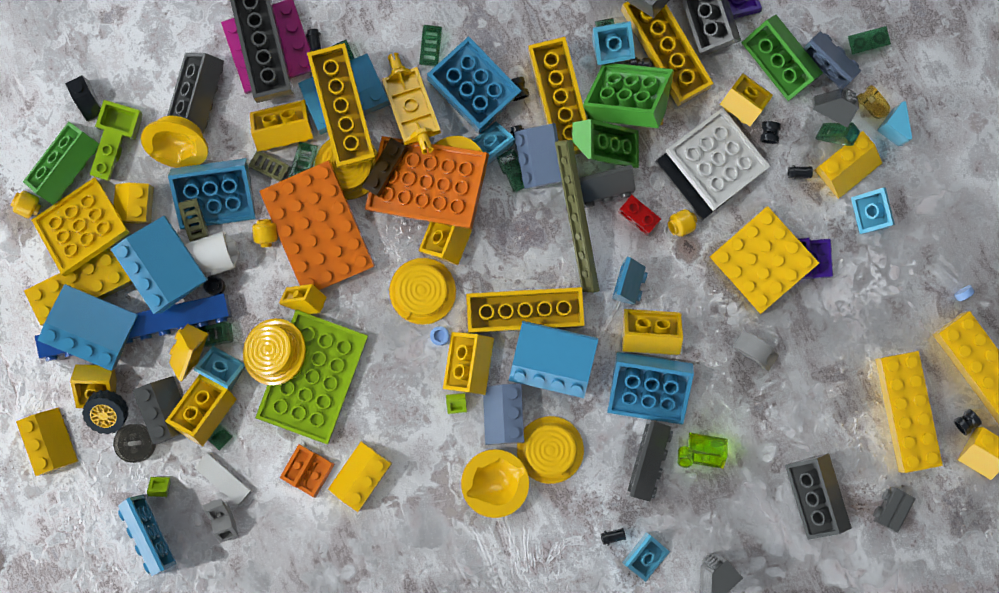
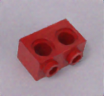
M633 195L627 199L618 211L619 214L646 236L661 220L658 215Z

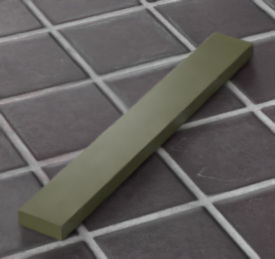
M560 140L555 142L582 292L595 293L600 290L572 140Z

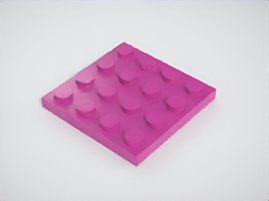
M284 0L273 4L290 79L312 72L307 53L310 52V47L294 0ZM231 18L221 22L244 92L248 94L252 90L235 19Z

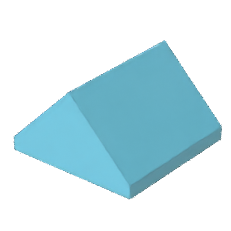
M631 21L593 28L592 42L598 65L635 59Z
M906 101L893 108L877 129L880 134L897 146H903L912 140Z
M497 121L472 140L483 152L489 154L487 166L515 144V138Z
M886 187L851 197L860 234L886 229L895 225Z
M212 346L194 367V371L224 388L232 390L245 365L240 360Z
M646 532L622 563L646 582L670 551Z

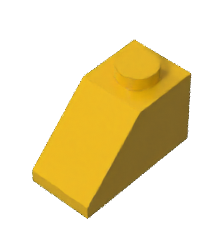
M313 284L286 287L279 304L307 314L320 313L323 309L327 297Z

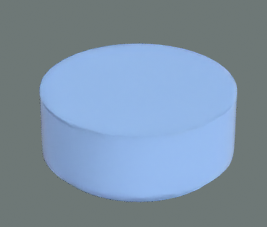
M968 285L957 291L954 296L957 301L961 302L971 297L975 291L971 285Z
M442 326L435 327L430 333V339L435 345H445L449 340V332Z

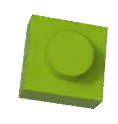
M465 393L446 395L448 414L467 412Z
M150 477L147 495L150 497H167L171 484L170 477Z

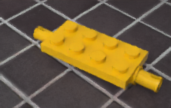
M394 53L395 60L392 54H390L388 60L392 68L391 74L381 80L404 145L418 141L422 154H427L426 147L429 153H431L434 148L429 137L440 134L441 130L417 67L412 69L405 68L402 65L399 53Z

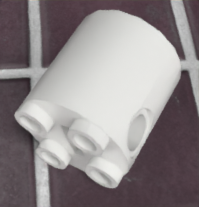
M225 232L185 244L206 277L236 268V262L240 255L236 241Z

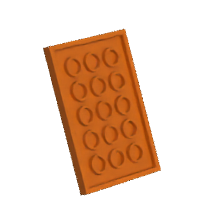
M381 137L376 162L392 137ZM393 138L404 145L403 139ZM416 141L405 145L409 149L381 196L378 197L371 192L368 193L365 206L367 211L473 229L489 154L487 152L432 144L433 152L429 153L426 147L427 154H422L420 145Z
M330 160L259 191L272 222L276 224L277 234L300 286L313 284L318 290H322L375 267Z

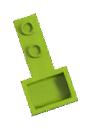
M103 100L95 125L97 129L103 131L89 175L110 181L115 163L119 161L121 156L123 138L135 140L143 116L140 110Z

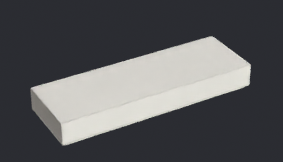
M206 453L194 467L237 505H240L252 491L209 453Z

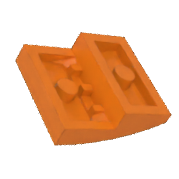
M298 444L279 478L316 498L335 464Z

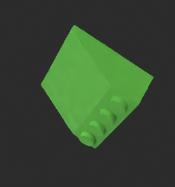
M614 63L603 64L583 104L588 119L659 128L666 113L674 70Z

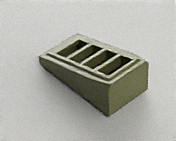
M256 151L249 164L250 168L277 182L285 180L291 169L288 164L261 151ZM260 156H262V161L260 162L259 166H256L255 164ZM266 160H269L265 170L262 169ZM275 163L276 165L272 172H268L272 164ZM279 166H281L282 169L280 170L278 176H276L275 173Z
M197 198L178 203L189 241L209 236V230ZM195 206L194 210L185 211L186 208ZM197 214V217L188 219V216ZM195 222H199V223H200V224L194 225V226H191V225H190V224L195 223Z

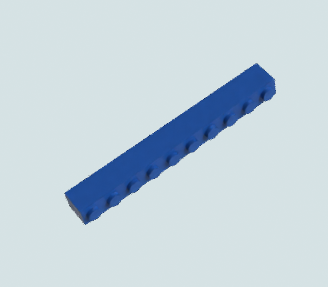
M223 293L174 304L163 313L153 314L151 310L136 313L138 316L126 344L133 343V339L140 338L141 341L152 339V335L159 334V336L170 335L171 331L183 329L187 324L191 326L197 325V328L209 326L208 322L216 321V324L227 322V318L232 317L228 295ZM35 335L40 359H46V362L58 360L57 356L65 355V357L74 356L37 341L39 335Z

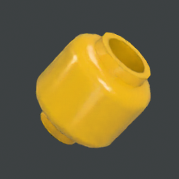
M25 190L20 193L17 192L10 205L13 207L14 213L26 219L31 218L33 214L37 216L41 205L38 204L39 197Z
M687 209L680 210L670 216L668 228L673 235L683 237L695 231L697 217Z
M271 219L256 220V223L252 226L254 242L261 244V247H271L272 243L278 240L276 224Z

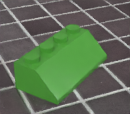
M777 14L767 19L741 42L787 101L791 100L823 74Z
M592 119L573 122V143L588 159L621 166L632 164V168H639V130Z
M68 121L24 179L23 183L37 195L54 205L62 198L66 188L74 182V178L79 171L84 169L88 159L96 153L99 143Z

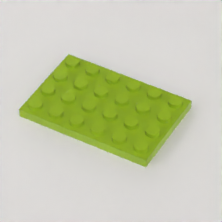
M295 310L291 323L301 331L305 340L306 355L300 371L288 382L280 385H267L255 418L328 445L368 335Z

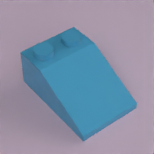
M626 257L622 262L612 299L635 305L636 301L640 302L643 292L640 290L641 283L645 284L648 274L645 272L646 267L631 257Z

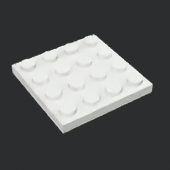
M723 108L665 151L712 211L770 167Z

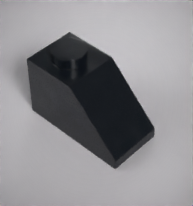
M81 75L65 83L74 103L85 120L88 122L98 117L101 105L89 80Z

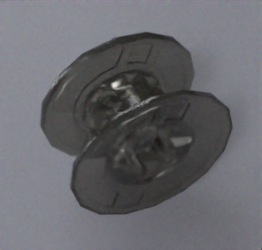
M129 424L117 431L113 447L121 460L136 463L147 460L153 454L156 444L152 443L145 425ZM135 440L142 443L141 445L129 446L128 442Z

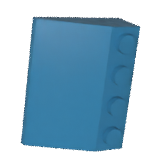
M469 36L427 73V81L478 134L491 124L521 92L511 79Z
M366 53L350 60L364 116L389 106V100L368 54ZM311 77L299 82V87L320 135L328 132L314 78Z
M247 158L170 169L168 179L180 230L185 229L178 203L195 198L198 200L207 226L256 219ZM195 206L186 208L185 211L194 210ZM197 214L188 216V219L197 217ZM195 222V223H192V224H190V225H191V226H194V225H198V224H200V223H199V222Z
M166 216L155 220L111 248V251L153 314L163 313L208 281Z
M64 284L37 341L112 371L117 367L138 314Z
M522 321L509 381L584 398L599 338Z
M617 352L607 413L683 425L694 376L693 363Z
M144 494L129 497L119 504L118 514L121 520H125L128 526L126 530L129 537L133 538L136 543L135 550L137 554L143 557L145 562L143 566L146 572L154 576L176 565L177 563Z

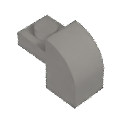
M744 330L733 345L741 354L754 360L767 371L770 370L779 356L774 351V348Z
M222 499L203 505L205 514L211 520L213 534L220 543L238 537L236 523L227 501L224 502Z

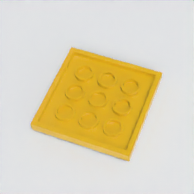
M96 177L31 220L57 268L64 277L129 234L124 222Z
M768 206L710 256L714 263L760 314L819 264L814 256Z

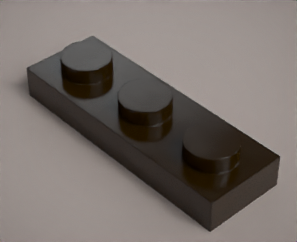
M390 138L362 187L380 197L409 148Z

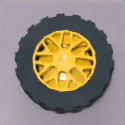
M99 390L94 392L85 403L82 411L83 420L94 432L104 433L105 435L113 434L124 425L129 414V408L121 395L116 394L114 391Z

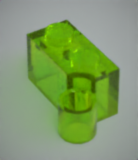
M689 433L687 446H682L678 449L677 463L683 468H688L692 464L724 469L728 456V439Z

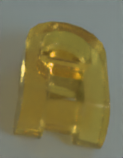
M869 85L864 93L857 95L858 102L874 118L882 119L888 115L890 105L873 85ZM870 97L875 99L873 103L868 100Z

